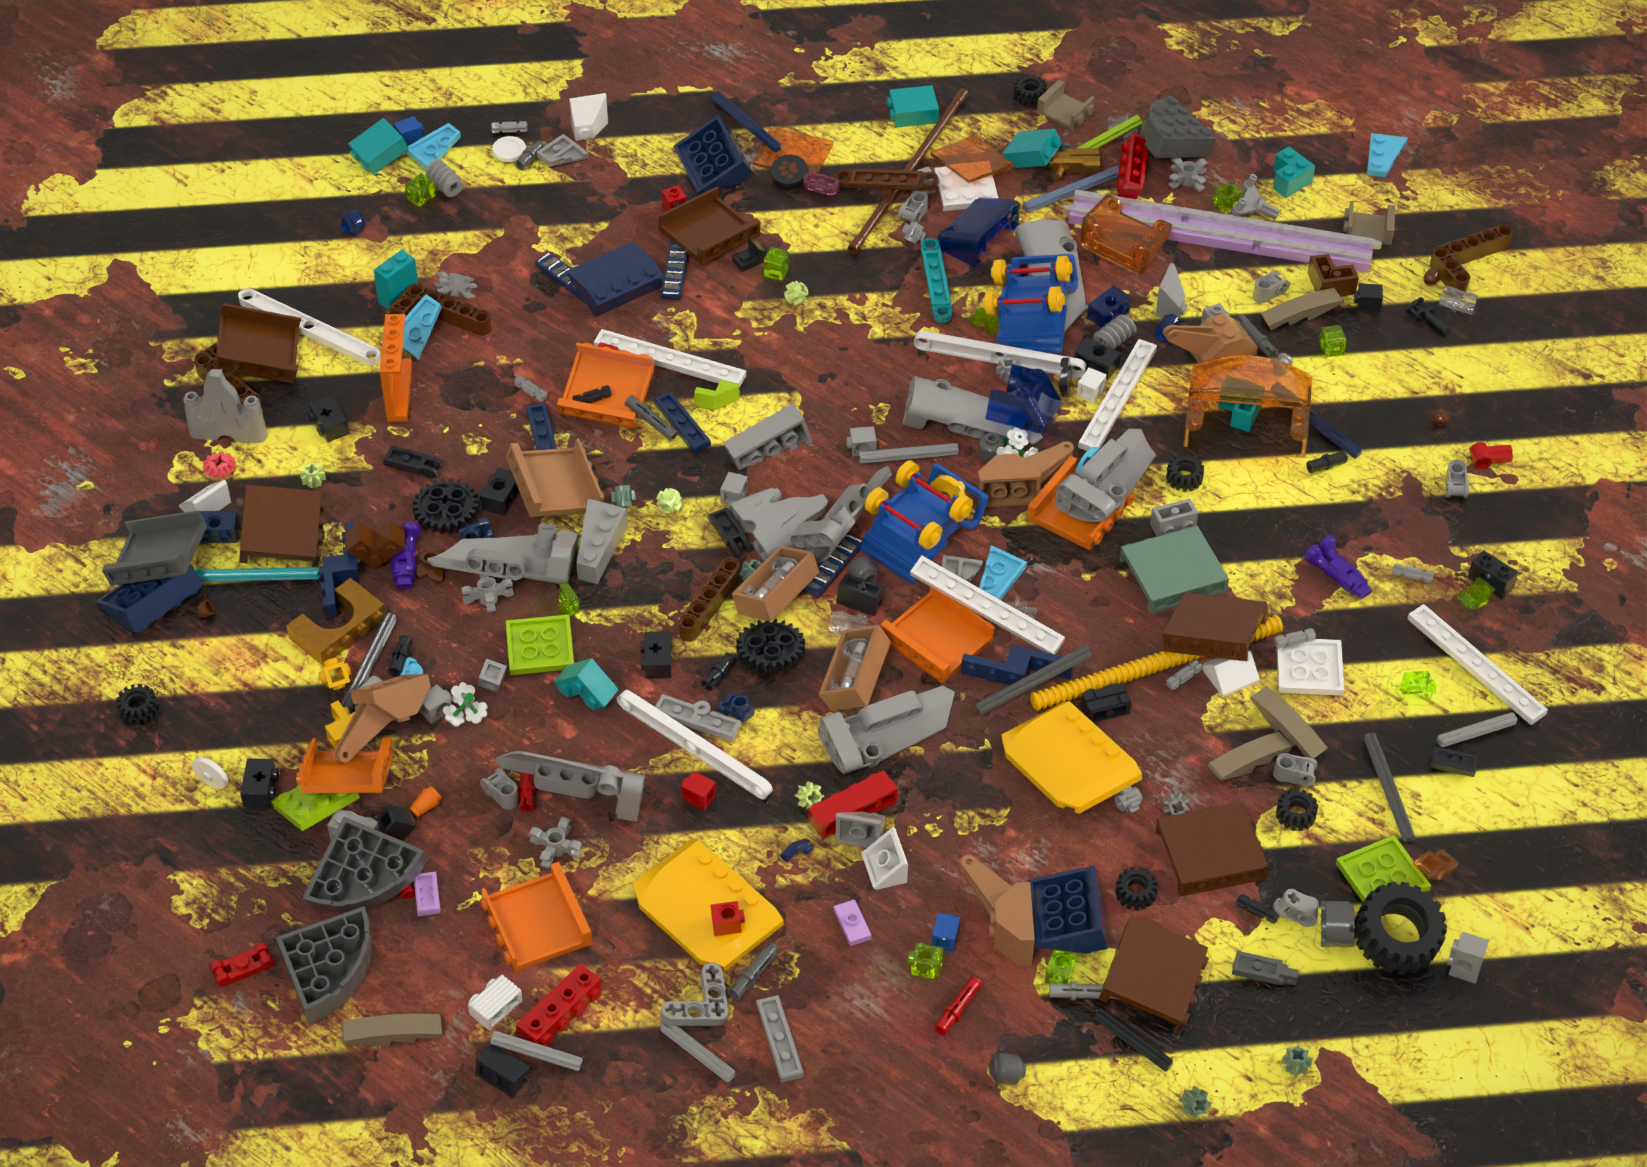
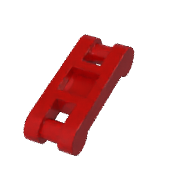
M260 943L254 949L224 961H214L210 965V969L216 975L217 985L224 987L273 967L275 961L268 954L269 948L267 944Z

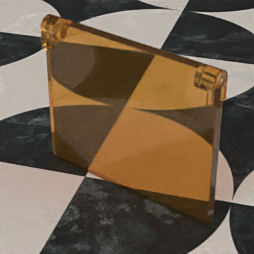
M770 126L768 133L781 143V150L774 153L762 143L752 164L771 169L772 163L777 158L783 155H797L804 159L807 164V178L816 180L828 153L833 147L834 141Z
M975 135L930 152L932 157L968 183L1001 171L1011 170L1014 167L1013 162Z

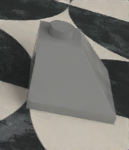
M1170 263L1159 287L1156 316L1178 322L1180 316L1185 314L1187 304L1184 303L1185 293L1176 267L1173 263Z
M843 812L836 814V843L868 848L884 834L885 816L866 812Z

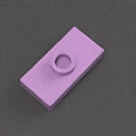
M436 871L419 874L414 879L418 916L441 913Z
M855 899L833 906V911L850 946L871 940L872 935Z

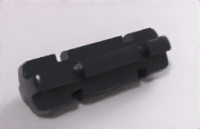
M609 385L602 386L599 390L596 388L584 392L581 396L580 394L574 395L572 399L574 401L591 403L601 400V397H610L612 393Z
M1241 894L1237 899L1236 905L1242 909L1247 908L1248 912L1262 919L1265 917L1266 921L1275 924L1280 917L1273 908L1270 910L1269 906L1254 899L1250 900V897Z

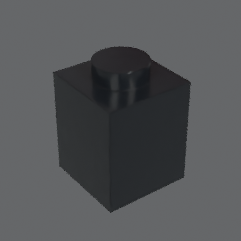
M1359 283L1358 291H1354L1353 302L1357 303V311L1381 312L1383 302V287L1381 284Z
M388 805L376 819L382 833L400 840H405L416 827L410 809Z

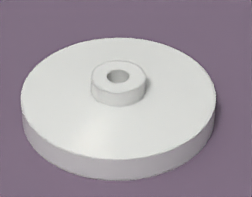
M502 137L493 144V155L500 161L514 162L523 155L522 152L526 149V145L518 137Z
M198 757L192 763L194 773L205 784L215 789H223L227 785L228 777L226 773L213 761L204 757Z

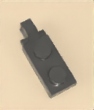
M1237 951L1232 975L1277 985H1296L1299 970L1287 968L1288 965L1283 964L1282 960Z

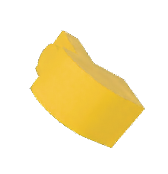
M339 701L330 704L335 722L325 726L327 739L334 750L355 713L350 714L348 708H343Z

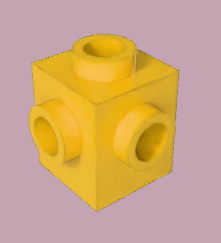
M336 657L324 661L325 665L320 666L321 672H318L322 685L326 684V687L337 690L345 687V683L350 682L349 676L351 671L348 663H344L343 660H337ZM332 669H336L337 675L335 677L330 676V671Z

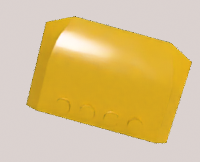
M1070 701L1062 702L1001 734L1005 757L1056 806L1074 808L1078 814L1142 780V772L1135 760Z
M691 838L632 883L641 911L701 965L711 962L716 963L724 972L784 925L783 918L771 903L697 839ZM738 901L739 910L744 909L745 923L741 924L742 933L714 936L710 905Z

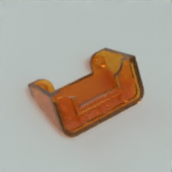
M1106 194L1083 217L1081 244L1085 249L1136 274H1143L1149 268L1170 235L1172 224L1159 219L1151 227L1122 213L1121 201L1110 194Z

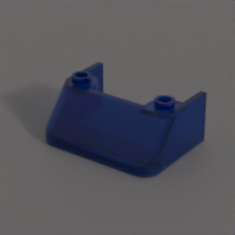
M1012 364L1007 391L991 389L985 419L1034 433H1044L1061 412L1063 402L1044 370L1030 369Z

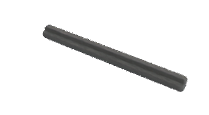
M388 612L385 614L341 703L342 707H347L350 713L355 706L350 691L360 688L367 682L397 621L394 613Z
M1084 646L975 704L977 711L980 714H984L1092 656L1091 650L1088 646Z
M1373 732L1367 733L1364 741L1404 842H1412L1415 833L1378 738Z

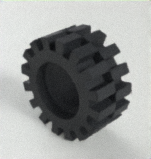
M1026 74V77L1022 75L1021 79L1018 77L1014 83V99L1018 103L1022 102L1023 106L1025 104H1028V107H1031V104L1037 106L1038 98L1047 90V83H1045L1044 79L1041 80L1040 76L1036 78L1034 74L1033 76Z
M1181 454L1180 458L1176 455L1174 459H1170L1167 466L1166 479L1168 484L1171 483L1170 486L1172 488L1176 486V490L1179 491L1182 488L1183 492H1186V489L1193 491V487L1197 489L1199 485L1201 486L1204 475V465H1202L1201 460L1197 461L1195 456L1192 459L1190 454L1187 457ZM1179 471H1188L1192 474L1183 475Z
M134 684L130 685L131 689L125 687L124 692L120 691L119 697L116 698L121 719L123 718V721L126 723L129 721L131 725L134 722L137 725H141L140 721H143L145 724L148 722L147 718L152 720L154 718L153 714L156 715L158 709L153 689H149L147 685L142 687V684H138V687H135ZM137 701L145 702L140 707H129L131 704Z
M1295 788L1294 792L1291 789L1287 790V793L1283 792L1278 799L1276 817L1279 819V823H1285L1284 827L1287 829L1291 826L1292 831H1295L1296 828L1299 831H1303L1304 827L1306 830L1309 829L1310 825L1314 824L1318 811L1316 798L1312 799L1313 794L1309 793L1306 795V790L1304 789L1301 793L1299 788ZM1299 806L1305 812L1300 814L1294 813L1289 810V807Z
M1134 866L1131 867L1130 871L1126 868L1123 873L1119 874L1115 894H1117V900H1121L1120 904L1122 906L1127 904V909H1131V906H1134V910L1138 911L1140 906L1144 910L1146 905L1150 907L1152 902L1155 901L1158 882L1153 873L1149 875L1150 871L1148 869L1143 872V867L1135 870ZM1138 884L1144 887L1145 891L1140 893L1132 892L1128 889V886Z

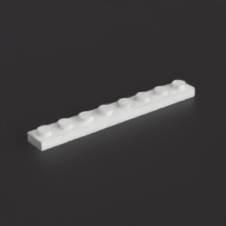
M601 329L594 341V346H598L602 342L618 347L619 351L627 350L633 354H647L653 357L654 365L715 383L723 380L738 383L740 388L746 377V370Z
M1138 339L1081 437L1078 448L1086 451L1094 446L1101 448L1155 354L1156 344Z
M924 556L919 558L910 571L911 576L1046 653L1055 655L1065 641V637Z
M1423 604L1409 613L1408 620L1530 725L1547 714L1548 709L1426 605Z

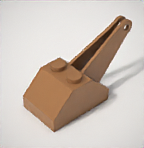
M1224 313L1207 318L1200 326L1169 325L1163 331L1164 336L1169 342L1190 351L1204 372L1257 355L1258 346L1239 321Z
M1065 441L1026 458L1018 454H1004L993 457L978 471L977 488L988 495L986 507L1029 505L1040 492V485L1057 471L1070 456H1073L1074 445L1071 442Z
M404 674L350 691L353 704L358 707L334 750L333 757L335 761L340 763L349 762L389 722L395 720L397 722L407 721L410 719L409 716L417 714L431 687L428 674Z
M964 856L961 859V871L990 915L989 938H993L994 947L1016 965L1032 966L1035 939L1030 882H1016L1011 886L974 856Z

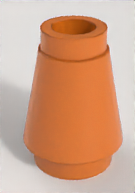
M429 786L421 791L408 809H410L414 817L418 818L439 805L442 797L432 786Z

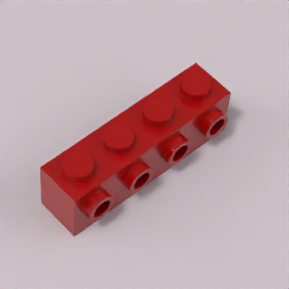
M1133 132L1128 140L1123 142L1120 149L1122 155L1119 159V164L1121 166L1117 173L1119 179L1116 189H1118V197L1137 199L1144 185L1148 148L1145 145L1146 140L1141 138V135Z
M884 770L877 774H872L867 779L854 783L839 793H834L830 798L813 804L808 808V822L823 840L836 833L837 813H876L898 802V788Z
M580 963L516 1024L517 1037L543 1046H549L553 1038L560 1031L563 1032L576 1016H580L591 1001L599 998L602 992L601 978Z

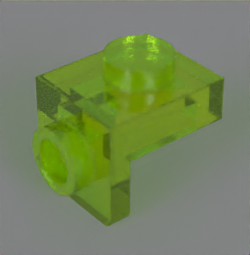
M979 308L969 318L971 325L985 326L988 335H993L999 330V313L996 316H988L984 308Z
M1477 578L1471 588L1460 590L1457 598L1462 601L1465 607L1473 610L1486 606L1494 592V588L1482 578Z

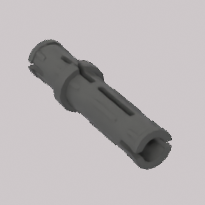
M1239 315L1238 317L1242 320L1239 323L1258 346V350H1262L1268 359L1275 358L1270 352L1272 351L1277 356L1278 349L1269 342V338L1266 335H1262L1245 315Z
M630 395L625 401L624 405L635 412L639 419L645 420L669 441H672L678 434L677 430L651 411L650 406L644 405L633 395Z
M768 942L750 966L738 975L737 981L728 990L731 998L740 1000L747 989L755 985L758 976L779 953V948L774 943Z

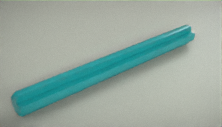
M318 567L195 570L201 582L318 580L320 578Z

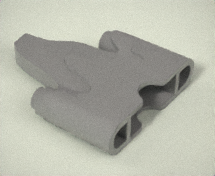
M211 369L207 373L202 397H199L195 392L186 393L184 409L189 435L192 438L218 440L220 436L226 435L232 437L236 442L261 443L267 439L268 432L259 399L255 396H248L242 405L236 389L226 380L222 370Z
M770 488L731 502L727 507L745 533L753 534L755 537L753 548L761 559L765 561L780 545L796 548L790 537L802 522L815 521L826 512L828 500L823 494L809 498L792 497L779 501L782 499L779 489Z

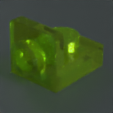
M568 582L559 584V615L572 616L580 612L578 597Z
M1429 671L1404 672L1400 690L1402 694L1423 693L1426 700H1431L1433 692L1436 691V682L1431 678Z

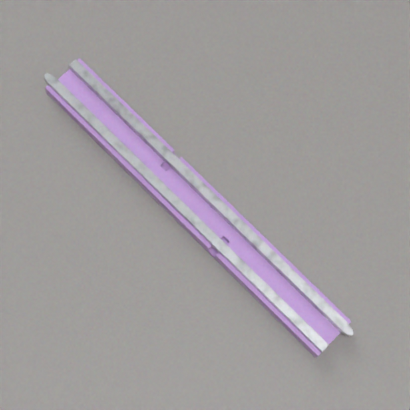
M1075 190L1073 205L1063 206V212L1069 214L1068 223L1305 263H1309L1310 256L1329 254L1334 267L1353 264L1356 271L1369 273L1373 249H1381L1382 246L1381 241L1373 238L1082 190Z

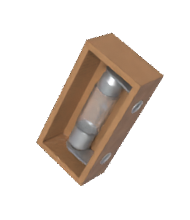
M780 545L732 593L738 614L772 621L819 573L814 553Z
M880 625L842 631L819 692V696L830 711L868 706L891 643Z

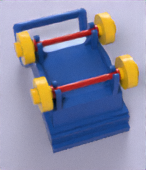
M1073 254L1013 257L1011 259L1012 264L1007 265L1004 259L994 260L993 267L991 268V277L996 285L1005 286L999 296L996 290H987L983 298V308L988 316H996L999 312L997 344L1050 354L1062 353L1067 305H1064L1067 290L1074 293L1078 288L1075 256ZM1051 263V267L1020 269V264ZM1050 272V275L1021 277V273Z
M909 460L898 469L896 475V483L905 488L904 490L894 495L891 500L888 499V492L881 487L875 488L867 496L865 510L872 515H878L874 518L872 528L865 533L860 551L913 585L917 579L910 575V571L919 558L924 556L933 561L938 553L946 547L947 542L945 540L960 526L968 531L975 529L982 519L988 495L938 463L932 466L928 482L925 483L922 481L921 473H919V466ZM938 474L948 475L957 481L963 482L965 490L979 498L974 517L970 522L966 521L965 518L968 517L972 510L973 500L964 494L959 497L954 495L952 500L930 486V483L938 477Z

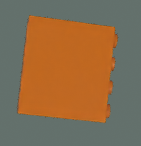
M385 314L380 377L387 422L408 421L412 359H402L405 314Z
M576 343L577 354L563 398H559L557 402L559 414L636 429L639 418L624 403L630 395H633L644 404L655 368L653 357L647 354H633L627 350H613L606 346L597 347L590 343ZM609 385L612 393L610 397H601V400L591 403L574 401L572 399L574 395L580 394L581 396L584 392L596 388L599 390L602 386Z
M1070 456L1028 505L1027 520L1091 551L1095 545L1101 542L1105 532L1111 530L1114 521L1121 518L1124 509L1133 503L1135 496L1132 490L1125 499L1123 507L1116 509L1102 522L1082 521L1060 511L1055 504L1057 487L1070 474L1079 477V474L1075 472L1077 469V458Z
M930 587V592L893 623L885 620L880 624V627L891 641L890 646L942 684L961 669L964 653L973 656L978 655L994 641L995 627L989 621L984 620L976 612Z
M313 738L310 746H307L306 754L303 756V763H300V772H297L296 782L297 785L301 786V793L383 792L393 759L392 738H383L379 750L359 751L347 763L335 761L333 757L334 751H317L316 738Z
M559 862L550 865L551 873L490 895L487 894L485 888L482 889L481 907L484 912L488 911L490 915L487 917L491 929H496L497 934H495L497 943L499 947H504V959L507 965H512L514 972L592 945L591 930Z

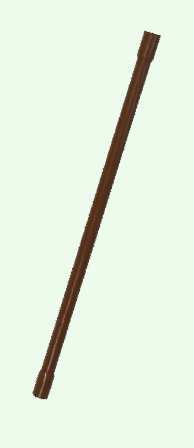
M959 89L948 108L904 170L914 171L959 106L968 97L969 93L966 89ZM890 189L861 231L849 244L847 249L851 254L858 253L866 238L900 190Z

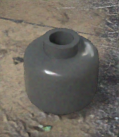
M993 433L982 436L978 447L980 459L988 463L995 457L997 449L1005 446L1003 438Z
M862 556L850 562L848 574L875 583L878 578V568L868 557Z
M998 1053L990 1061L989 1074L996 1083L1016 1085L1021 1078L1025 1077L1026 1065L1022 1063L1019 1055Z

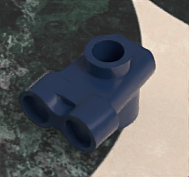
M488 517L481 518L479 522L459 529L461 539L494 538Z
M730 693L725 701H721L717 705L718 712L725 716L731 715L736 717L741 722L748 721L755 713V709L749 706L747 697L737 696L734 693Z

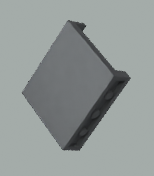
M199 510L125 521V525L130 532L116 563L104 565L102 572L111 586L185 575L207 528V524Z

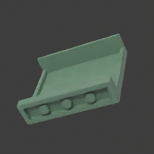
M1198 526L1184 528L1121 547L1120 562L1126 561L1148 599L1147 610L1150 614L1177 607L1185 592L1213 596L1227 592L1229 578Z

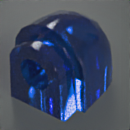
M354 210L342 216L341 228L347 234H358L366 225L365 217L360 210Z
M1165 315L1159 322L1156 337L1160 341L1169 342L1163 334L1167 326H1180V320L1176 315Z

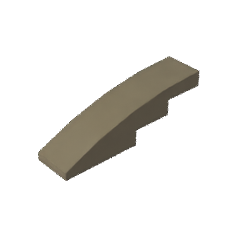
M1330 288L1296 297L1262 312L1261 315L1269 329L1273 330L1286 322L1291 326L1306 317L1310 321L1342 304L1343 300L1335 288Z
M1268 686L1250 697L1274 731L1278 732L1280 730L1292 747L1297 745L1305 757L1314 759L1328 749L1305 720Z
M1280 732L1272 733L1223 754L1209 762L1208 767L1221 781L1252 773L1255 766L1270 763L1274 756L1289 753L1292 745Z
M391 1014L342 1021L341 1023L343 1044L389 1047L391 1042L415 1043L417 1038L440 1039L442 1036L440 1014Z

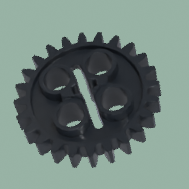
M442 478L441 483L433 480L434 485L431 486L427 483L426 489L420 488V494H415L416 499L413 500L412 506L414 518L418 520L419 525L424 524L425 530L431 527L432 533L437 529L440 534L444 530H447V533L450 534L451 529L459 532L458 527L461 526L463 528L466 526V523L472 524V518H477L480 506L477 492H474L473 487L468 488L467 482L461 485L460 480L453 483L452 478L448 482H445L444 478Z
M774 619L773 622L765 620V623L757 620V625L750 623V628L744 627L743 632H739V638L736 639V653H738V658L742 659V664L748 663L749 669L755 666L756 672L764 669V673L772 670L775 674L776 669L784 672V667L792 669V663L798 665V659H803V654H805V639L803 638V633H799L798 627L793 629L792 623L785 625V620L781 623H777V619Z

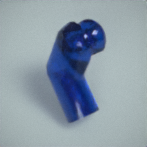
M806 838L794 841L780 854V857L783 861L789 862L797 852L802 850L804 854H809L814 849V846Z

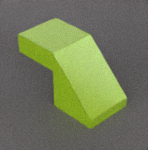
M720 380L716 391L696 387L694 392L695 406L710 410H716L736 402L740 398L739 384Z

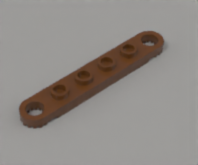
M845 168V170H839L834 175L836 184L841 188L931 191L940 184L938 175L932 171L847 170ZM844 176L848 177L842 181L840 180ZM929 179L934 180L928 184L926 183Z

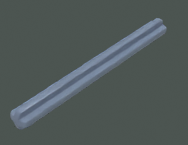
M1111 167L1026 201L1024 209L1027 212L1034 211L1074 195L1075 190L1084 191L1119 177L1117 176L1119 167Z

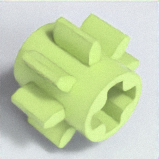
M795 281L786 285L788 290L784 292V296L790 304L794 303L796 306L807 301L805 296L808 295V289L805 284Z
M315 463L304 465V471H300L302 484H307L310 488L319 487L322 480H326L323 466L319 467Z
M666 488L664 492L660 491L656 497L658 508L667 514L673 513L674 510L678 511L682 505L680 502L682 497H680L677 490L672 488Z
M807 781L806 786L802 787L799 785L798 794L795 795L800 800L798 805L801 807L806 806V809L820 802L821 798L824 797L819 792L821 786H813V783Z

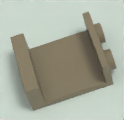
M1058 80L1038 98L1037 113L1074 130L1089 115L1093 114L1095 110V97L1091 96L1085 103H1082L1064 94L1065 82Z
M1350 201L1349 208H1345L1344 219L1347 221H1344L1343 232L1349 235L1373 238L1381 241L1382 244L1392 245L1395 227V205H1388L1386 216L1355 213L1353 212L1354 201Z

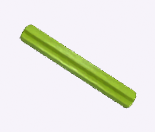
M1135 115L1077 148H1100L1140 126L1142 120L1140 116Z

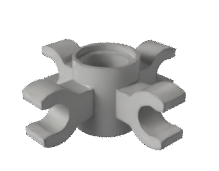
M1180 157L1171 159L1174 162L1170 166L1171 170L1178 172L1169 176L1172 182L1168 185L1172 189L1178 188L1180 184L1183 186L1193 185L1198 192L1205 189V186L1202 184L1206 182V179L1198 174L1207 172V169L1204 168L1208 164L1206 160L1202 158L1195 164L1191 161L1183 162Z
M445 272L436 273V275L441 277L439 282L434 283L435 286L442 287L437 289L438 292L455 297H462L464 295L466 298H475V295L470 293L472 288H477L476 284L469 283L474 281L473 278L456 273H449V276Z
M480 574L477 587L464 586L461 588L462 595L469 594L468 596H463L464 604H469L479 599L481 604L486 605L487 612L496 611L495 603L498 601L499 595L506 597L514 595L513 588L507 589V587L513 586L512 580L505 579L501 583L496 584L495 579Z
M561 817L558 827L551 828L546 833L537 827H532L529 835L532 836L529 840L530 843L546 846V849L540 856V859L543 860L540 864L542 867L549 869L554 857H560L565 852L574 858L580 857L582 843L576 840L570 841L565 839V836L571 830L569 825L570 819Z

